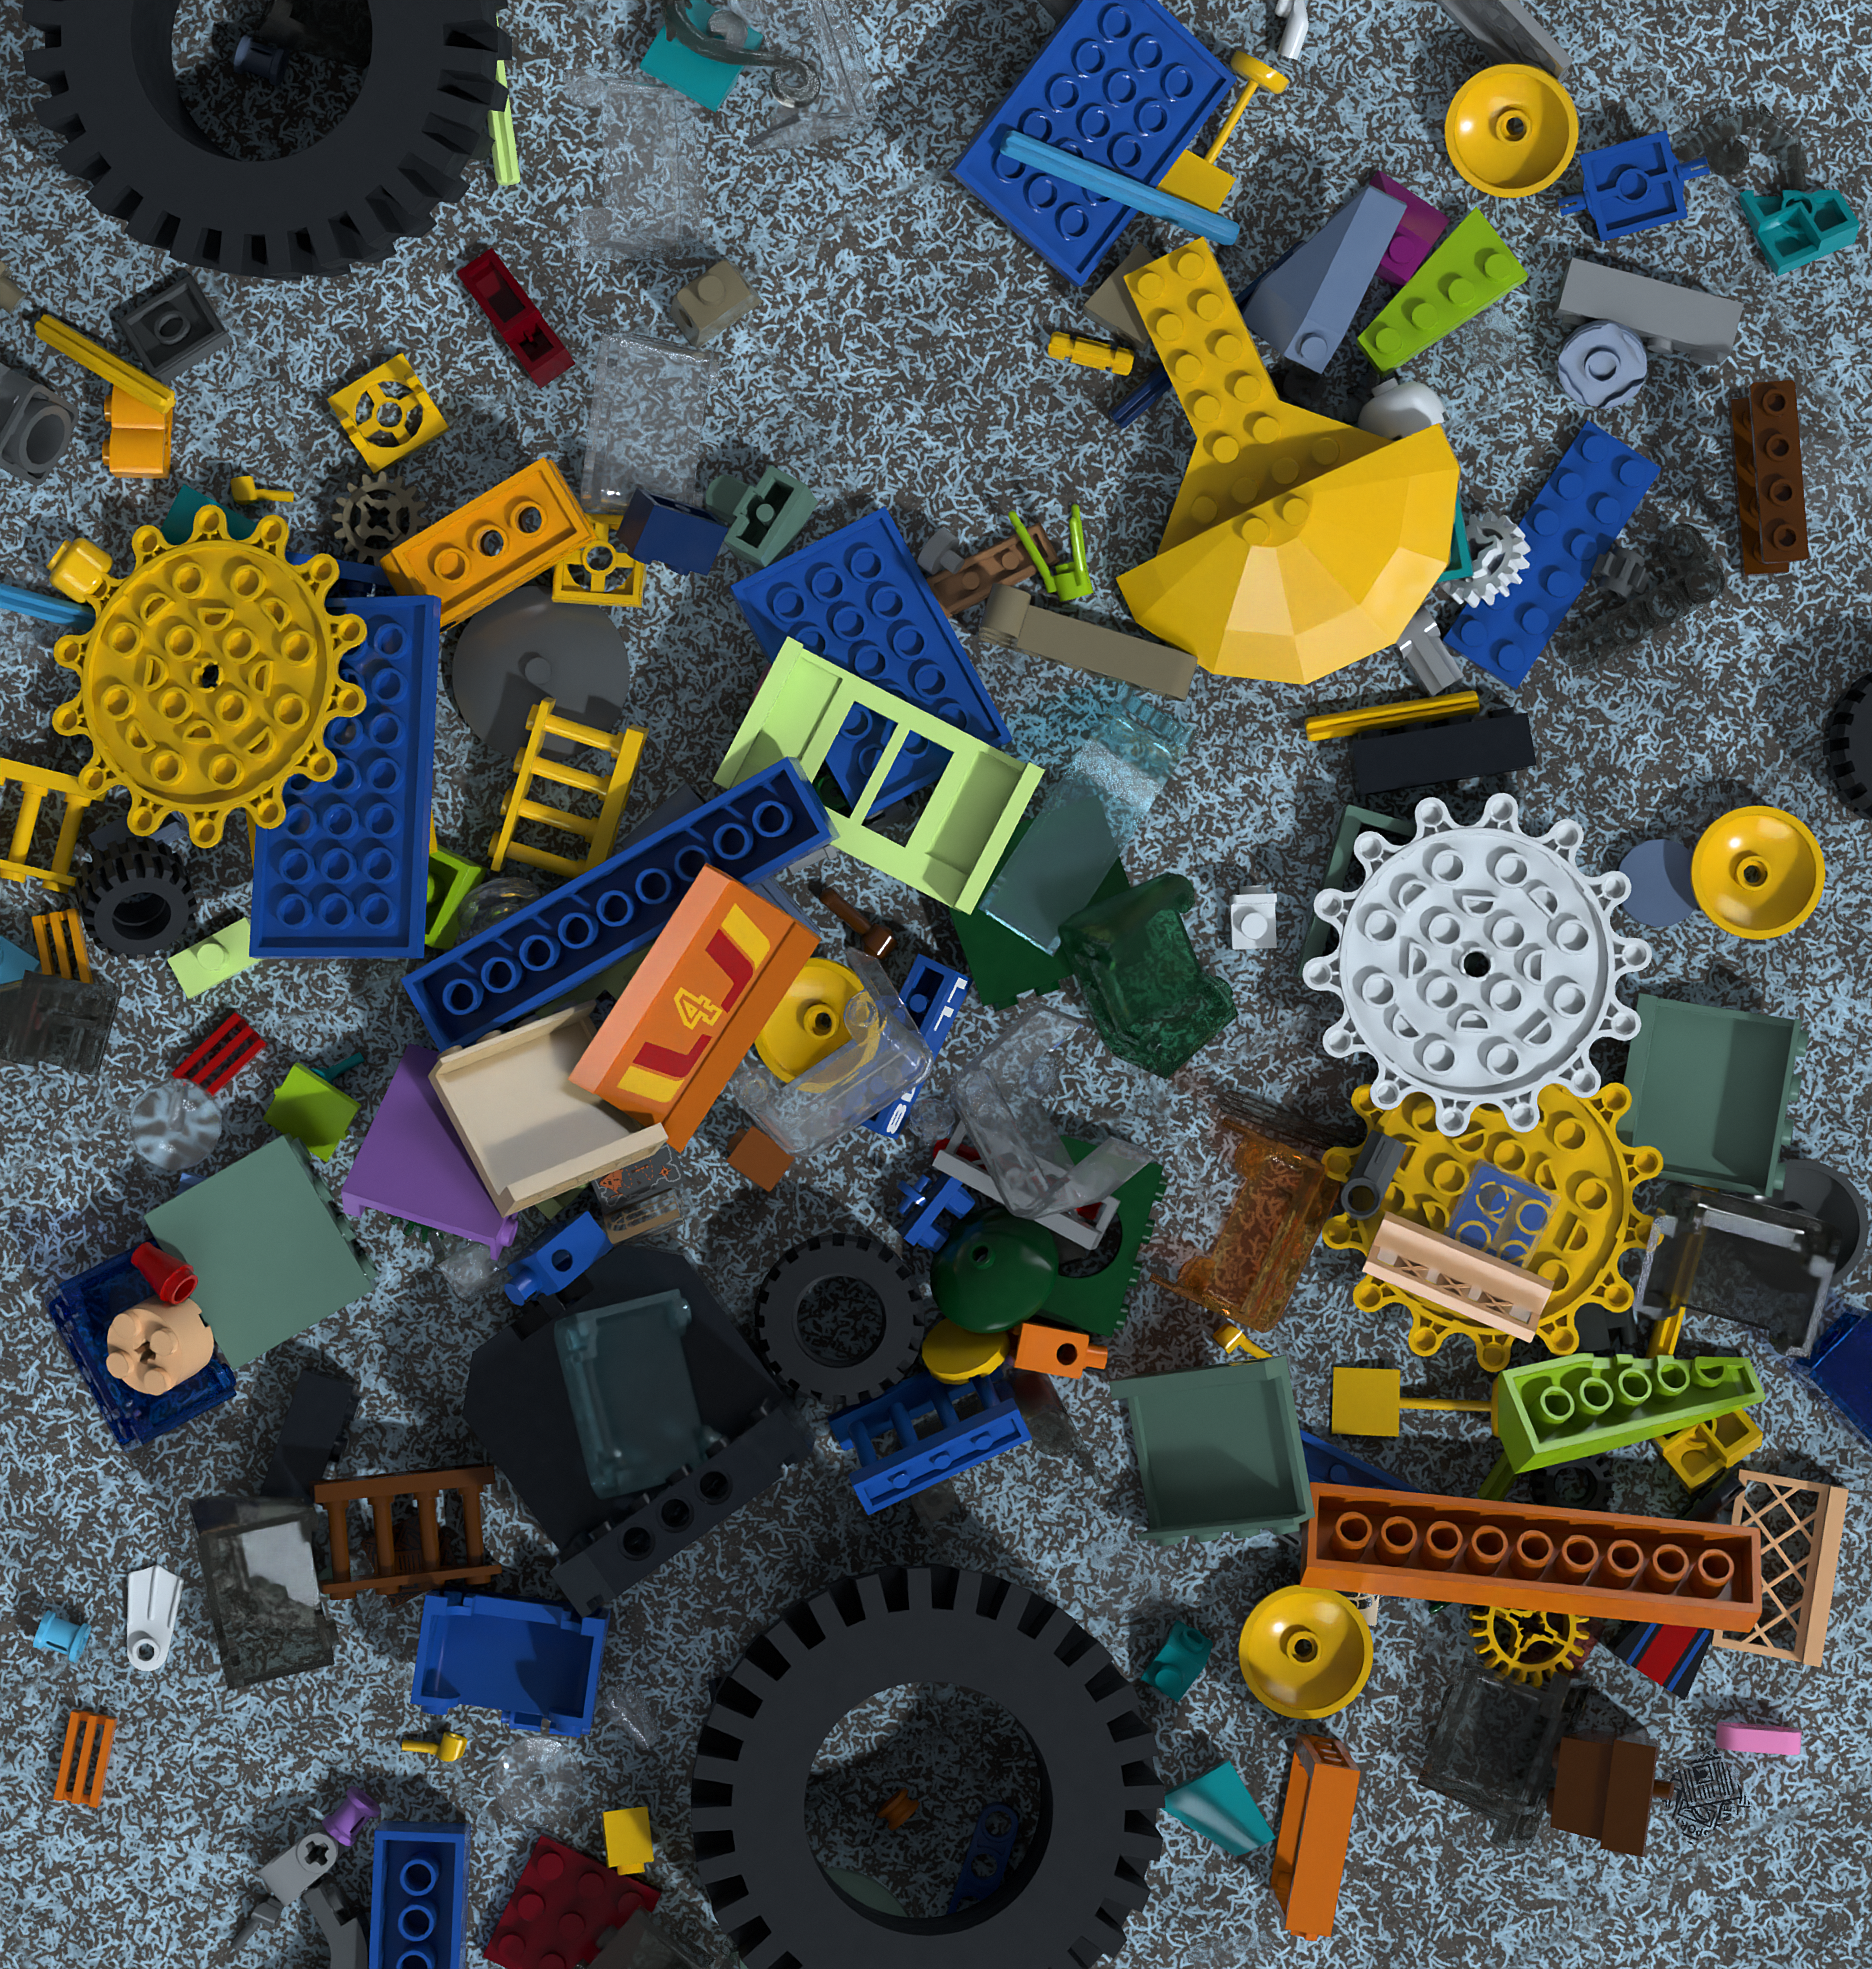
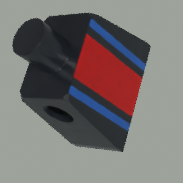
M1628 1621L1608 1642L1605 1648L1682 1700H1685L1712 1640L1713 1633L1706 1628Z

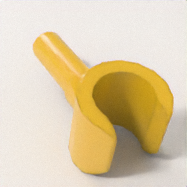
M253 476L236 477L230 481L233 499L240 505L264 500L293 502L294 492L256 490Z
M1225 1323L1213 1334V1338L1228 1354L1240 1345L1245 1352L1257 1359L1273 1357V1355L1252 1343L1232 1323Z
M446 1731L440 1744L403 1739L402 1750L430 1753L443 1761L451 1762L463 1756L468 1739Z

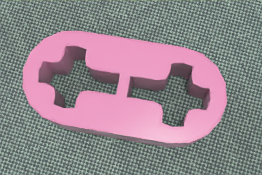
M1718 1722L1715 1746L1733 1751L1798 1755L1801 1750L1802 1730L1785 1726Z

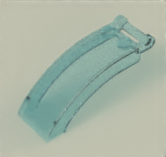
M1124 684L977 907L1052 957L1199 733L1190 725H1187L1186 728L1134 695L1136 690L1127 684ZM1125 709L1176 743L1174 747L1123 715V710Z

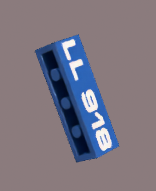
M918 953L880 1033L875 1054L862 1071L842 1112V1116L878 1134L898 1139L973 982L972 978Z

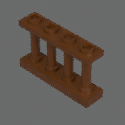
M1793 380L1755 382L1748 388L1749 398L1731 399L1728 401L1742 577L1786 574L1789 572L1788 562L1805 561L1809 557L1796 385Z
M483 1462L309 1481L310 1500L314 1503H322V1509L327 1510L333 1578L317 1580L318 1590L322 1594H329L330 1600H346L356 1598V1590L374 1588L375 1595H389L402 1592L401 1585L419 1583L421 1590H430L446 1587V1580L464 1578V1584L490 1582L492 1574L502 1573V1566L496 1560L485 1561L480 1493L484 1492L483 1485L496 1484L494 1465ZM457 1488V1495H462L467 1563L440 1566L435 1498L440 1497L439 1490ZM412 1493V1499L417 1500L422 1568L396 1571L390 1503L395 1502L394 1495ZM367 1498L368 1505H372L378 1573L351 1576L345 1508L350 1507L349 1500Z

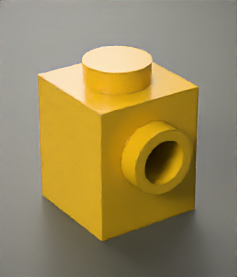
M648 1806L602 1812L601 1820L607 1868L617 1867L618 1875L645 1872L644 1863L654 1861Z

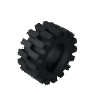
M1595 1454L1531 1470L1533 1471V1477L1529 1478V1486L1532 1487L1533 1493H1531V1496L1537 1505L1606 1512L1610 1507L1607 1505L1609 1498L1613 1499L1615 1491L1611 1490L1612 1484L1615 1483L1614 1476L1609 1472L1610 1466L1600 1457L1601 1455ZM1570 1467L1581 1469L1588 1479L1587 1492L1581 1499L1573 1502L1562 1500L1555 1489V1481L1558 1474Z

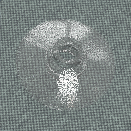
M533 1736L515 1742L501 1755L493 1774V1790L499 1806L511 1819L526 1826L544 1827L561 1821L574 1809L582 1792L583 1777L576 1756L563 1743L549 1737ZM536 1771L544 1772L548 1778L547 1784L541 1787L534 1785L531 1780L532 1773Z

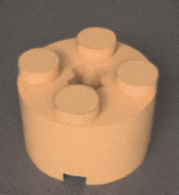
M154 1295L118 1314L110 1325L107 1336L109 1356L107 1357L106 1365L108 1371L115 1378H122L133 1389L156 1396L163 1394L195 1375L208 1364L214 1347L211 1327L209 1325L205 1328L199 1317L202 1310L190 1298L179 1304H173L170 1301H162L158 1295Z

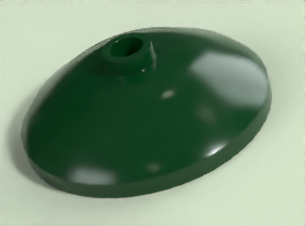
M1008 1206L988 1207L967 1215L948 1231L949 1236L938 1252L934 1253L929 1277L934 1301L951 1322L971 1332L996 1333L1011 1329L1026 1321L1045 1303L1055 1285L1058 1274V1251L1050 1231L1046 1226ZM988 1252L986 1259L978 1262L980 1256Z

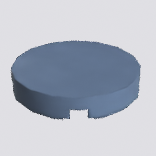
M1595 320L1578 327L1565 339L1558 355V377L1564 391L1574 401L1584 406L1588 404L1590 406H1598V409H1610L1626 403L1640 390L1646 375L1647 353L1641 338L1628 326L1613 320Z
M1667 839L1647 840L1629 849L1619 861L1616 871L1624 873L1631 883L1629 897L1619 904L1622 911L1635 922L1651 927L1672 926L1688 918L1698 906L1690 883V863L1693 853L1682 844Z

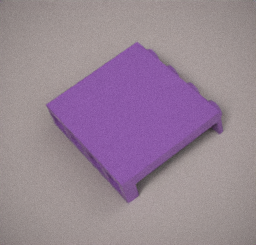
M409 1043L341 1189L344 1213L361 1218L365 1208L369 1207L490 1245L491 1259L497 1261L503 1246L510 1247L514 1241L518 1228V1221L515 1220L518 1212L504 1218L501 1217L428 1078L429 1073L438 1062L437 1056L440 1052Z

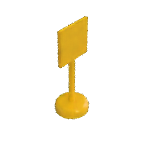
M1236 50L1231 59V67L1248 82L1204 159L1185 149L1155 188L1214 214H1217L1237 178L1213 164L1256 88L1260 87L1270 93L1280 94L1290 82L1273 68Z
M1333 1367L1332 1434L1399 1437V1410L1404 1408L1491 1412L1492 1434L1500 1438L1498 1434V1376L1492 1383L1491 1401L1400 1397V1369Z

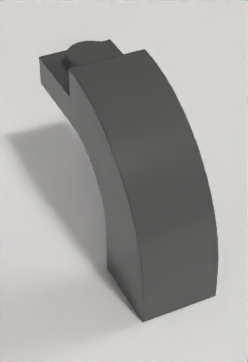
M326 1879L312 1885L303 1897L328 1941L331 1953L329 1969H369L370 1924L363 1908L347 1917L344 1913L348 1909L347 1902L336 1885L330 1888Z

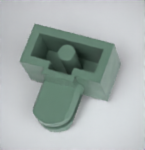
M771 465L767 468L756 488L733 476L721 475L709 484L706 491V503L713 514L732 525L724 538V542L737 558L759 570L785 557L818 504V501L805 483Z

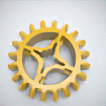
M1484 1606L1482 1613L1475 1610L1468 1611L1469 1618L1481 1620V1627L1468 1629V1635L1471 1637H1483L1484 1641L1476 1644L1473 1647V1651L1475 1654H1483L1490 1651L1491 1654L1483 1662L1485 1668L1491 1669L1499 1662L1502 1663L1498 1670V1678L1506 1680L1514 1669V1683L1516 1685L1523 1686L1526 1681L1527 1672H1529L1533 1685L1541 1686L1543 1681L1542 1671L1545 1670L1550 1680L1556 1681L1559 1679V1673L1555 1667L1556 1664L1559 1663L1567 1671H1571L1574 1668L1572 1662L1565 1657L1568 1652L1576 1656H1583L1584 1650L1573 1645L1575 1637L1583 1640L1589 1639V1632L1576 1629V1623L1589 1621V1616L1562 1614L1563 1630L1561 1635L1548 1625L1546 1621L1547 1612ZM1510 1613L1517 1617L1530 1618L1534 1614L1537 1619L1533 1622L1538 1623V1629L1546 1632L1547 1636L1537 1632H1527L1524 1636L1521 1635L1520 1631L1524 1628L1518 1626L1519 1621L1510 1617ZM1495 1615L1507 1622L1511 1629V1636L1508 1642L1510 1646L1506 1654L1500 1648L1495 1638L1493 1628ZM1542 1640L1555 1647L1550 1654L1540 1660L1533 1662L1518 1661L1522 1652H1526L1528 1647L1535 1641Z

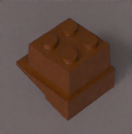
M1639 1727L1637 1731L1629 1734L1583 1729L1561 1737V1742L1556 1743L1552 1756V1767L1557 1770L1555 1787H1551L1546 1803L1547 1814H1551V1828L1600 1840V1849L1638 1857L1645 1856L1652 1796L1671 1800L1674 1792L1673 1782L1655 1779L1659 1746L1657 1740L1649 1738L1647 1728Z

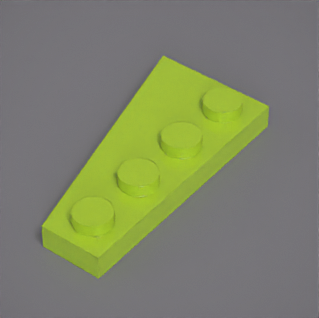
M1476 206L1357 338L1356 345L1380 377L1384 378L1526 282L1528 273Z

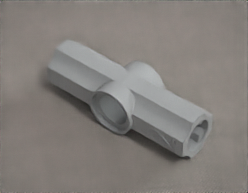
M1421 605L1397 643H1395L1397 649L1394 652L1401 660L1405 659L1425 692L1430 697H1433L1454 684L1464 675L1440 640L1441 633L1433 617Z

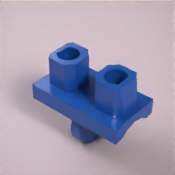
M942 1172L925 1196L923 1194L933 1181L924 1174L920 1176L913 1187L903 1180L897 1186L898 1189L906 1194L896 1207L900 1213L907 1216L915 1204H918L897 1232L913 1246L918 1243L935 1253L938 1252L949 1236L945 1229L934 1222L942 1209L945 1207L961 1220L975 1204L974 1199L961 1186L963 1182Z

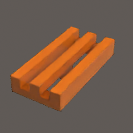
M77 1709L71 1711L53 1800H68L78 1805L84 1803L89 1804L88 1807L94 1808L100 1806L118 1717ZM85 1721L87 1724L73 1791L67 1790L80 1723ZM97 1724L104 1725L91 1794L84 1793L96 1728Z

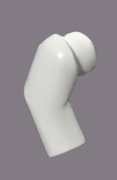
M1278 0L1275 13L1277 16L1287 18L1288 21L1277 53L1298 60L1309 28L1305 1Z

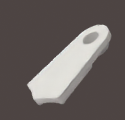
M159 1564L128 1574L127 1656L131 1664L142 1671H153L159 1668L167 1659L184 1584L183 1577L169 1572ZM148 1643L154 1648L153 1658L145 1659L140 1655L139 1648L141 1644Z

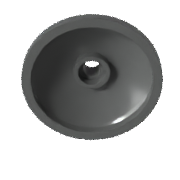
M1795 1159L1782 1161L1780 1163L1787 1164L1783 1190L1774 1189L1773 1198L1740 1192L1731 1220L1734 1246L1745 1267L1764 1284L1774 1289L1794 1294L1823 1291L1845 1279L1861 1260L1869 1235L1866 1206L1855 1186L1836 1169L1812 1160ZM1797 1219H1804L1809 1224V1231L1804 1236H1797L1792 1232V1223Z

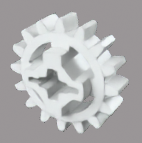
M1487 512L1483 521H1480L1475 514L1470 515L1469 525L1466 526V533L1474 576L1438 584L1458 604L1461 605L1466 600L1472 608H1476L1481 598L1489 606L1493 605L1495 594L1500 592L1503 596L1508 597L1510 593L1507 586L1511 582L1521 584L1523 580L1518 576L1517 572L1519 569L1529 568L1530 563L1523 555L1530 552L1531 549L1524 541L1526 535L1507 516L1502 515L1497 519L1492 512Z

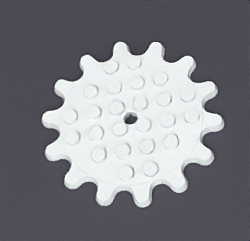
M1497 793L1492 795L1485 804L1480 821L1471 826H1461L1455 823L1450 817L1443 801L1435 797H1428L1421 800L1416 806L1414 815L1417 833L1409 844L1403 846L1393 845L1382 835L1373 831L1364 832L1357 837L1353 846L1354 854L1365 870L1364 883L1358 890L1343 892L1328 888L1317 894L1313 904L1314 912L1320 919L1332 924L1339 934V944L1332 954L1309 960L1303 968L1302 977L1309 988L1317 991H1331L1341 998L1344 1005L1342 1018L1325 1031L1322 1044L1324 1050L1335 1058H1343L1360 1051L1369 1053L1375 1058L1378 1063V1074L1370 1088V1098L1376 1107L1382 1110H1391L1396 1108L1410 1093L1424 1092L1431 1096L1435 1102V1124L1438 1130L1446 1136L1453 1137L1462 1134L1467 1129L1470 1115L1474 1108L1480 1104L1491 1103L1502 1110L1509 1127L1514 1131L1520 1133L1528 1132L1534 1129L1539 1122L1540 1115L1537 1097L1540 1090L1546 1085L1552 1083L1560 1084L1579 1098H1589L1598 1092L1601 1085V1077L1589 1059V1049L1596 1039L1612 1037L1617 1040L1626 1041L1637 1036L1641 1028L1640 1017L1636 1011L1618 1001L1615 995V985L1623 974L1637 972L1646 968L1651 961L1652 951L1644 940L1624 938L1613 931L1610 925V916L1614 908L1629 897L1631 893L1630 880L1620 871H1610L1598 877H1589L1578 870L1575 856L1583 842L1584 832L1576 821L1571 819L1560 820L1552 826L1547 834L1535 838L1527 836L1519 828L1517 821L1518 804L1509 794ZM1469 953H1481L1488 960L1489 967L1484 976L1476 978L1466 974L1464 959Z

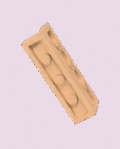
M1386 1211L1362 1269L1364 1273L1529 1343L1532 1342L1536 1333L1540 1315L1554 1285V1282L1388 1211Z

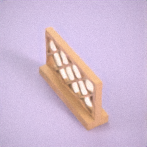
M1739 1469L1738 1479L1745 1487L1747 1480L1767 1483L1777 1498L1755 1513L1744 1498L1745 1489L1734 1498L1730 1525L1746 1527L1755 1521L1770 1541L1761 1548V1555L1774 1547L1789 1568L1768 1583L1761 1575L1762 1594L1766 1591L1769 1593L1782 1611L1780 1614L1761 1627L1756 1622L1753 1626L1756 1630L1742 1640L1722 1637L1723 1630L1714 1629L1711 1645L1821 1667L1849 1489L1842 1485L1825 1484ZM1773 1484L1792 1488L1781 1495ZM1799 1489L1818 1492L1816 1510L1801 1521L1785 1501L1786 1498ZM1781 1503L1796 1524L1774 1539L1759 1517ZM1744 1505L1751 1516L1741 1522ZM1814 1519L1811 1536L1804 1525ZM1800 1529L1810 1542V1549L1807 1556L1793 1565L1778 1543ZM1807 1563L1804 1580L1797 1570ZM1793 1573L1803 1586V1593L1800 1600L1786 1609L1771 1588ZM1800 1608L1797 1625L1790 1614ZM1786 1617L1796 1631L1794 1650L1774 1647L1764 1632ZM1760 1635L1766 1645L1750 1641Z

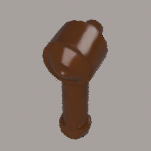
M831 887L821 891L819 900L861 937V951L857 959L862 964L867 966L873 960L885 961L899 945L894 932L886 925H878L875 922L872 924Z

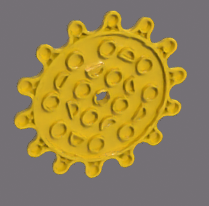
M205 505L197 511L194 517L191 537L185 543L175 546L169 544L162 532L155 526H141L132 537V548L136 556V565L132 573L124 579L117 580L102 572L101 578L103 583L94 594L86 593L83 595L96 612V620L92 629L84 635H65L54 646L53 655L55 661L63 667L76 671L81 681L80 691L73 700L58 706L52 716L54 730L64 736L85 734L91 739L94 747L93 756L89 763L80 771L78 785L82 792L93 797L106 793L116 785L127 787L132 797L127 825L135 835L144 837L153 834L158 830L169 813L179 811L188 820L189 835L193 844L200 848H210L221 841L226 818L233 809L238 807L247 809L258 826L264 829L278 827L286 818L282 791L285 783L291 776L300 773L315 782H325L333 778L338 770L334 754L324 745L323 735L328 723L339 716L354 717L362 713L366 708L367 699L364 690L358 685L342 680L338 670L339 662L343 655L366 640L367 626L358 615L351 613L332 616L326 611L324 605L325 597L329 589L339 578V565L335 558L325 553L317 554L301 565L290 564L285 557L286 545L290 535L289 527L286 521L278 515L271 514L265 516L260 520L250 537L244 540H235L228 533L227 518L223 510L216 505ZM217 665L219 673L216 681L217 686L205 688L202 683L203 673L210 666Z
M1552 1083L1546 1085L1540 1090L1537 1097L1540 1115L1538 1124L1534 1129L1521 1133L1509 1127L1504 1113L1498 1106L1491 1103L1480 1104L1471 1113L1467 1129L1462 1134L1453 1137L1446 1136L1438 1130L1435 1124V1102L1431 1096L1424 1092H1412L1396 1108L1382 1110L1376 1107L1370 1098L1372 1084H1363L1354 1090L1351 1096V1104L1355 1112L1367 1124V1137L1361 1145L1355 1148L1333 1147L1328 1149L1321 1159L1323 1172L1329 1178L1346 1184L1371 1130L1390 1136L1407 1145V1148L1375 1216L1368 1220L1359 1221L1352 1219L1344 1213L1326 1221L1322 1228V1238L1330 1248L1336 1250L1355 1248L1362 1251L1367 1257L1386 1211L1449 1237L1452 1224L1479 1169L1486 1166L1547 1195L1551 1199L1550 1207L1548 1208L1542 1201L1526 1196L1508 1186L1495 1184L1494 1181L1486 1182L1480 1186L1481 1189L1486 1185L1493 1184L1505 1192L1506 1201L1509 1200L1508 1193L1513 1197L1504 1217L1496 1218L1492 1214H1498L1505 1208L1502 1207L1497 1211L1486 1210L1479 1203V1194L1475 1196L1476 1204L1482 1213L1490 1220L1499 1224L1493 1240L1491 1241L1489 1229L1483 1223L1475 1220L1466 1221L1461 1224L1455 1233V1240L1460 1242V1233L1466 1226L1477 1225L1486 1233V1241H1484V1247L1480 1251L1485 1252L1488 1248L1497 1251L1496 1257L1501 1259V1254L1509 1255L1505 1247L1513 1244L1519 1245L1524 1248L1526 1254L1506 1260V1262L1514 1263L1523 1260L1520 1268L1554 1282L1552 1292L1540 1315L1535 1333L1543 1339L1551 1353L1564 1357L1576 1351L1579 1346V1335L1574 1325V1316L1578 1308L1583 1304L1598 1303L1607 1310L1617 1313L1626 1311L1631 1307L1634 1301V1291L1629 1283L1619 1274L1617 1263L1620 1255L1627 1249H1652L1657 1247L1664 1238L1662 1223L1657 1218L1639 1212L1633 1205L1632 1200L1633 1190L1637 1184L1656 1177L1661 1172L1663 1157L1652 1146L1628 1147L1617 1138L1615 1131L1616 1123L1628 1111L1632 1103V1095L1626 1086L1620 1083H1609L1598 1090L1595 1095L1589 1098H1579L1560 1084ZM1357 1187L1352 1190L1353 1201L1351 1207L1354 1210L1366 1211L1372 1207L1374 1196L1370 1190L1364 1187ZM1528 1204H1538L1546 1212L1539 1229L1535 1231L1524 1228L1520 1222V1215ZM1516 1224L1522 1232L1528 1235H1535L1530 1248L1518 1240L1508 1241ZM1366 1274L1365 1278L1354 1288L1353 1301L1361 1311L1367 1313L1375 1312L1392 1302L1401 1303L1408 1307L1413 1317V1324L1408 1335V1344L1417 1355L1431 1356L1437 1352L1448 1335L1464 1333L1474 1341L1478 1363L1485 1370L1498 1372L1506 1368L1510 1362L1511 1346L1516 1339L1515 1336L1369 1274Z

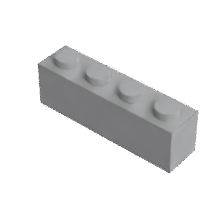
M1572 257L1565 266L1552 317L1561 319V325L1571 330H1576L1578 327L1595 320H1613L1628 326L1641 338V341L1647 342L1646 348L1653 352L1672 354L1673 350L1690 354L1689 360L1692 362L1714 366L1716 361L1722 363L1731 355L1744 303Z

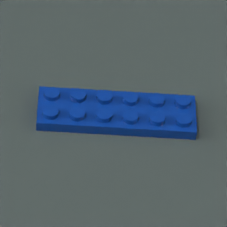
M1587 420L1517 525L1526 535L1524 541L1531 549L1530 552L1523 555L1530 563L1529 568L1519 569L1517 572L1523 581L1521 584L1511 582L1507 586L1510 593L1508 597L1503 596L1500 592L1495 594L1493 605L1489 606L1483 598L1480 599L1476 608H1472L1466 603L1442 639V643L1515 691L1591 577V571L1599 553L1603 555L1607 553L1662 468Z

